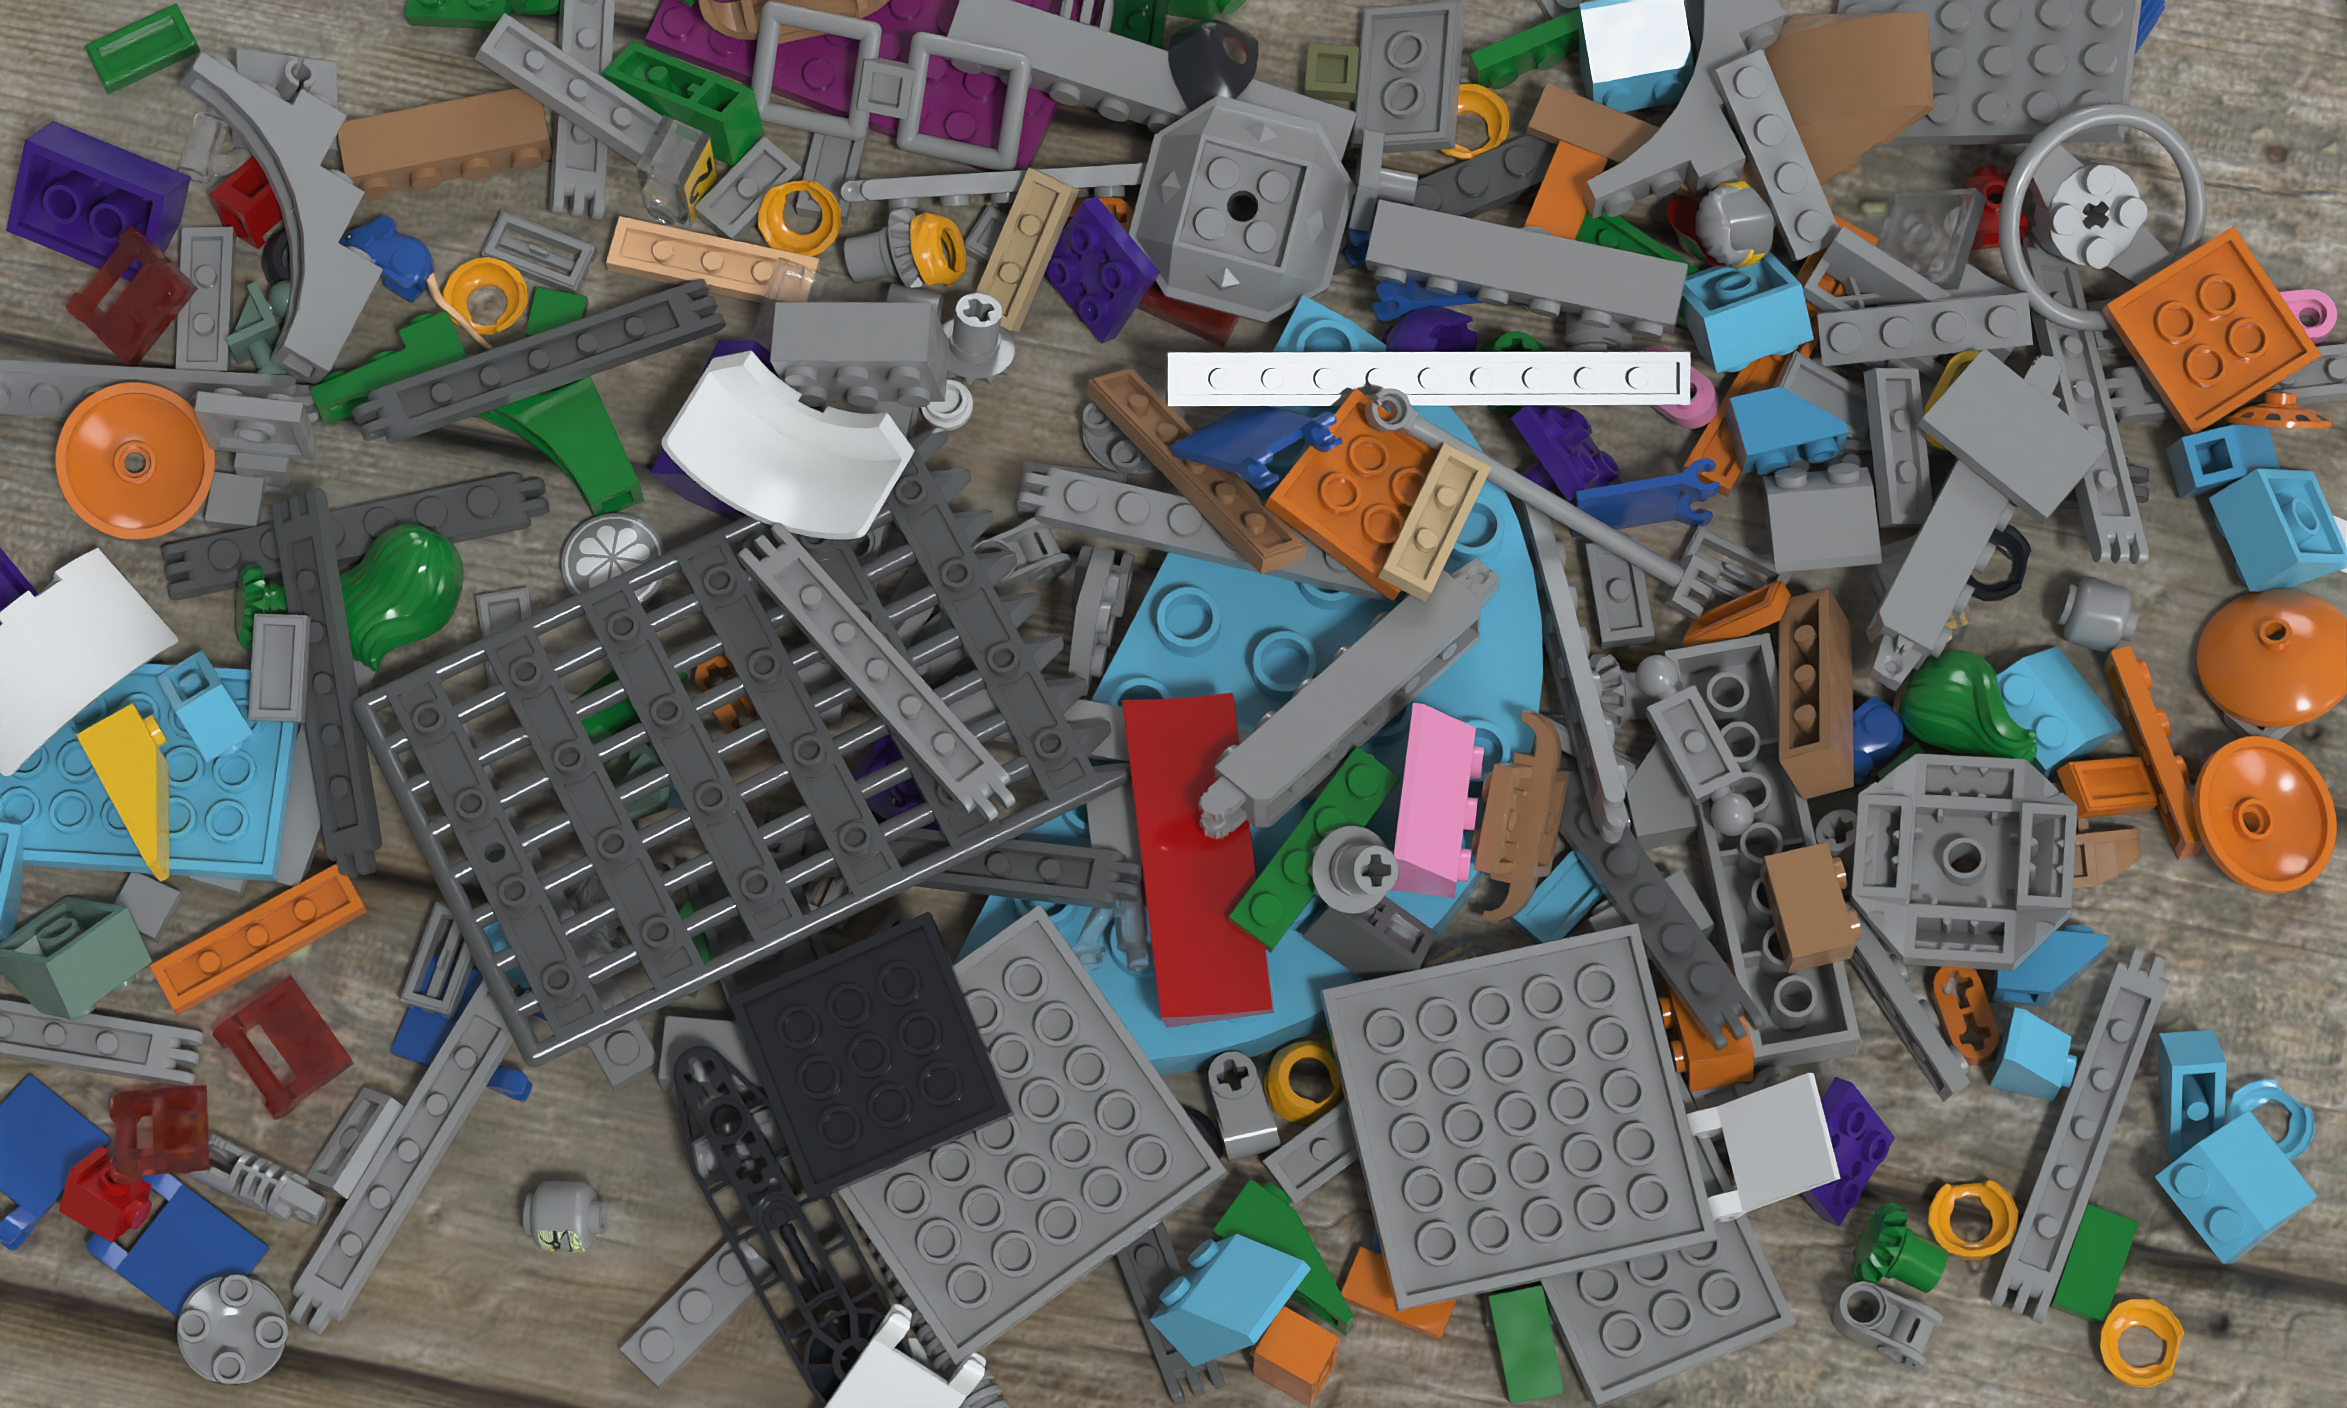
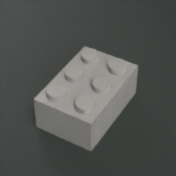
M775 302L770 362L779 379L802 394L798 402L808 407L823 406L827 401H847L849 404L858 407H872L877 405L878 401L899 402L908 407H925L930 402H945L950 343L932 303Z

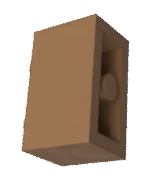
M1828 842L1764 856L1760 875L1787 972L1792 973L1851 959L1856 946V940H1860L1862 937L1861 927L1856 910L1854 908L1846 909L1841 891L1847 888L1845 869L1840 857L1832 858Z

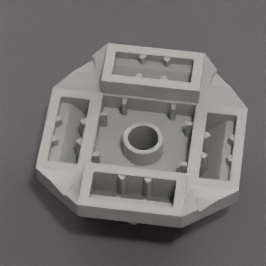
M1217 95L1154 135L1129 235L1160 271L1155 282L1165 298L1267 324L1296 308L1302 295L1312 299L1329 289L1355 186L1319 121ZM1237 196L1251 198L1257 206L1256 215L1246 222L1234 220L1227 210L1230 200Z
M1915 754L1878 783H1873L1858 795L1852 903L1903 964L2014 971L2072 915L2077 805L2063 792L2060 793L2026 759ZM1962 857L1971 858L1979 864L1970 873L1957 872L1950 865L1956 859Z

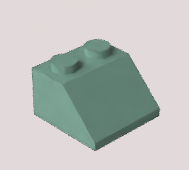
M68 896L0 942V973L40 1013L68 1020L78 1019L92 1012L96 1007L95 1002L111 991L130 985L136 979V973L152 962L127 907Z

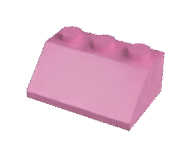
M1413 703L1394 848V856L1397 859L1399 872L1398 879L1390 890L1455 898L1457 881L1468 882L1472 850L1462 849L1461 844L1463 829L1474 830L1478 798L1467 796L1470 778H1481L1484 747L1474 746L1475 727L1425 704Z

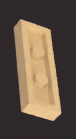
M1028 167L975 292L987 294L999 302L1002 309L1000 326L1014 332H1019L1080 191V189L1035 168Z
M1444 442L1433 461L1378 578L1426 602L1447 562L1489 474L1491 466Z

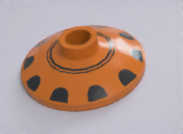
M2265 392L2264 403L2239 409L2226 416L2227 423L2261 427L2331 428L2333 420L2310 408L2297 405V394L2287 392Z

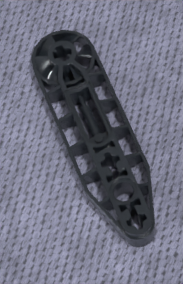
M708 1046L689 1048L678 1057L674 1065L673 1077L691 1172L808 1388L820 1403L825 1406L848 1373L845 1369L844 1361H851V1358L846 1356L852 1348H856L858 1352L862 1353L870 1342L868 1338L880 1319L883 1320L886 1316L875 1309L859 1308L857 1304L877 1293L887 1312L892 1306L831 1195L826 1196L825 1199L847 1239L826 1249L805 1208L817 1201L812 1202L808 1197L800 1201L779 1160L790 1155L788 1147L774 1153L753 1114L765 1105L773 1111L769 1099L718 1051ZM699 1060L706 1066L714 1064L715 1070L709 1073V1079L714 1089L721 1093L728 1087L730 1091L728 1095L713 1098L704 1108L700 1105V1101L711 1099L708 1092L697 1081L691 1083L689 1081V1078L695 1074L693 1064ZM733 1076H736L759 1100L748 1105ZM686 1102H688L702 1128V1131L694 1136L692 1135ZM725 1107H735L742 1116V1125L739 1131L728 1137L720 1136L714 1128V1118L717 1112ZM752 1134L756 1142L745 1144L754 1159L757 1161L766 1160L767 1166L761 1170L763 1180L759 1183H756L749 1177L742 1179L740 1173L747 1169V1165L740 1152L735 1150L730 1156L726 1152L727 1148L742 1145ZM705 1139H708L728 1176V1179L711 1189L708 1188L699 1171L694 1146ZM732 1186L754 1224L753 1228L736 1238L713 1197ZM798 1218L835 1288L824 1291L815 1274L818 1272V1269L803 1247L793 1223L788 1225L790 1221ZM780 1227L781 1229L778 1232L782 1240H785L797 1262L801 1275L804 1279H809L818 1295L809 1302L771 1234L772 1231ZM758 1234L781 1274L762 1286L739 1245ZM850 1245L873 1285L872 1288L855 1297L851 1295L831 1256ZM784 1282L807 1322L787 1334L765 1293ZM841 1297L847 1309L831 1313L822 1322H819L814 1312L826 1303ZM838 1318L849 1339L842 1340L833 1323L835 1319ZM811 1330L812 1333L805 1345L804 1359L802 1361L791 1340ZM905 1334L895 1348L914 1359L908 1336ZM811 1359H832V1364H811Z

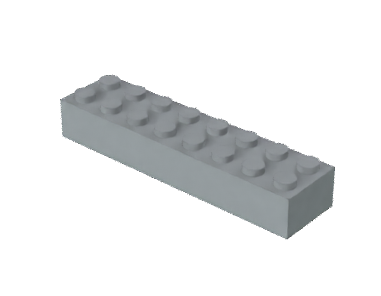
M1766 633L1665 651L1664 656L1675 663L1679 672V681L1676 686L1677 691L1680 692L1693 685L1696 686L1745 776L1743 783L1732 788V792L1746 797L1754 810V819L1750 828L1740 835L1728 836L1719 832L1712 823L1711 809L1714 802L1711 798L1696 805L1700 824L1696 839L1723 961L1729 963L1731 972L1765 1020L1763 1027L1754 1030L1745 1019L1754 1049L1753 1073H1758L1768 1067H1778L1781 1069L1854 1056L1861 1038L1843 961L1792 973L1787 972L1760 875L1764 856L1817 844L1807 799H1802L1779 761V675L1770 635Z

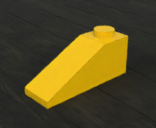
M132 703L76 734L145 863L159 882L169 877V763L160 748L168 740L153 714L143 718Z

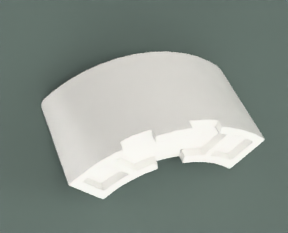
M752 350L713 358L662 439V447L671 459L712 495L734 509L770 526H775L780 522L791 533L824 539H856L864 536L915 451L887 412L878 414L854 413L827 406L824 413L798 402L802 394L774 375Z
M99 548L78 557L55 571L54 579L36 597L28 590L0 612V622L2 623L0 626V773L4 776L16 773L50 738L110 688L152 659L172 649L178 643L177 636Z

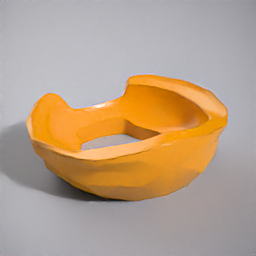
M1460 84L1457 116L1463 113H1472L1482 118L1488 127V138L1490 141L1482 148L1470 151L1456 143L1454 149H1440L1439 151L1446 156L1466 161L1497 148L1505 140L1509 130V111L1505 101L1491 89L1478 84Z
M806 180L792 181L772 187L765 194L758 210V228L766 243L772 249L812 257L824 252L835 241L841 228V209L834 195L819 183ZM794 191H808L810 196L819 203L822 210V221L817 230L801 234L793 231L787 225L784 219L787 194Z
M930 212L914 216L910 224V248L922 280L928 286L946 284L947 288L951 287L963 276L967 263L966 249L959 228L947 217ZM941 237L945 241L950 254V269L941 246Z
M492 257L475 258L460 265L449 276L442 291L444 300L463 316L478 334L484 335L498 334L508 329L522 316L528 304L527 287L520 272L508 263ZM492 286L499 288L507 297V307L497 320V323L485 326L473 323L467 307L470 295L481 287ZM449 315L450 319H451L457 326L461 327V326Z
M1305 1040L1293 1043L1279 1050L1269 1065L1263 1080L1266 1098L1274 1112L1293 1123L1311 1125L1334 1108L1344 1097L1337 1064L1330 1056L1326 1042ZM1312 1058L1319 1060L1330 1073L1334 1091L1329 1098L1321 1103L1316 1104L1310 1099L1300 1097L1294 1093L1289 1084L1288 1076L1290 1069L1301 1059Z
M1985 1180L1984 1183L1956 1186L1946 1183L1938 1190L1929 1207L1928 1226L1937 1243L1945 1248L1948 1253L1964 1260L1979 1261L1998 1253L2010 1244L2017 1231L2018 1209L2011 1194L1995 1181ZM1964 1197H1977L1980 1200V1203L1989 1212L1992 1219V1229L1986 1238L1978 1242H1966L1959 1239L1953 1233L1950 1226V1215L1954 1208L1955 1200Z
M2131 1299L2119 1303L2101 1326L2099 1331L2100 1352L2104 1364L2116 1379L2131 1387H2152L2166 1381L2173 1375L2172 1370L2184 1331L2179 1320L2166 1306L2153 1299ZM2132 1327H2144L2152 1331L2157 1338L2163 1340L2166 1344L2162 1363L2144 1368L2133 1367L2127 1364L2121 1358L2118 1350V1340L2121 1334L2126 1329Z

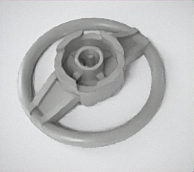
M2101 104L2076 110L2058 119L2041 133H2038L2025 151L2015 160L2016 165L2010 174L2001 200L1998 224L1999 245L2006 272L2017 292L2028 291L2029 306L2044 318L2060 326L2082 331H2104L2114 328L2102 310H2080L2062 304L2049 296L2031 275L2022 253L2019 230L2022 203L2028 186L2033 193L2032 201L2036 202L2034 214L2036 226H2032V230L2044 249L2061 259L2077 265L2091 266L2096 269L2106 267L2135 286L2200 247L2206 223L2207 205L2204 179L2199 163L2186 140L2167 121L2156 114L2139 107L2124 104ZM2123 125L2145 132L2166 149L2180 173L2186 205L2183 232L2173 257L2143 225L2147 218V206L2140 199L2139 190L2130 176L2113 165L2095 159L2077 160L2060 145L2063 141L2092 127ZM2087 204H2090V211L2088 216L2083 213V209Z

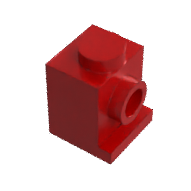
M254 156L250 157L209 194L222 226L234 227L238 238L258 250L265 244L263 236L283 218L280 206L266 174Z
M1983 166L1974 170L1972 177L1965 178L1961 191V200L1970 251L2000 247L1998 224L2001 203L1994 204L1989 200L2002 199L2011 173H2003L2001 166ZM2023 206L2021 208L2019 226L2021 244L2028 226Z
M100 1145L69 1170L59 1212L113 1243L130 1228L136 1230L144 1223L152 1207V1202L148 1200L152 1185L108 1160L109 1150Z

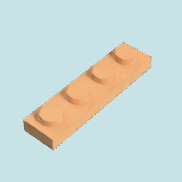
M621 216L618 218L606 261L608 271L678 286L698 279H705L711 293L775 306V302H811L821 267L819 258Z

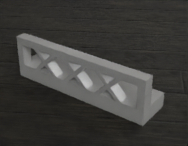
M1844 226L1831 242L1802 288L1804 298L1825 312L1859 309L1869 305L1888 306L1956 298ZM1825 272L1844 284L1848 296L1835 297L1818 286ZM2014 347L1987 350L2001 362H2004ZM1961 352L1900 359L1913 368L1919 369V372L1937 382L1946 364Z

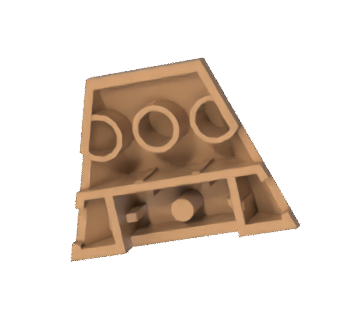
M1923 12L1793 15L1782 26L1781 35L1778 36L1777 40L1766 48V59L1821 186L1840 172L1849 174L1857 168V159L1878 143L1887 145L1934 109L1928 15Z

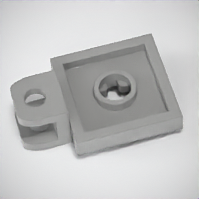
M218 388L214 390V393L198 391L194 412L210 449L236 452L234 468L237 476L264 477L267 486L286 488L289 486L291 477L290 459L314 460L317 439L304 404L298 402L295 398L284 394H269L266 396V399L246 397L244 393L230 388Z
M1085 545L1081 548L1076 564L1071 608L1076 609L1067 678L1082 677L1086 679L1088 689L1082 696H1087L1092 676L1102 677L1107 647H1111L1116 617L1123 618L1132 582L1134 554L1124 553L1119 566L1113 565L1115 550L1098 547L1093 549V547Z

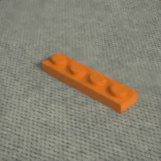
M2131 645L2112 650L2103 669L2137 756L2143 758L2158 796L2160 805L2157 808L2176 857L2180 860L2199 853L2203 842L2196 826L2194 805L2186 788L2190 784L2188 769L2180 755L2174 756L2167 739L2171 736L2167 715L2162 707L2155 708L2149 690L2152 688V680L2149 669L2143 659L2136 660Z
M335 864L149 966L172 1009L178 1016L367 913V910L349 877L339 874L338 866Z

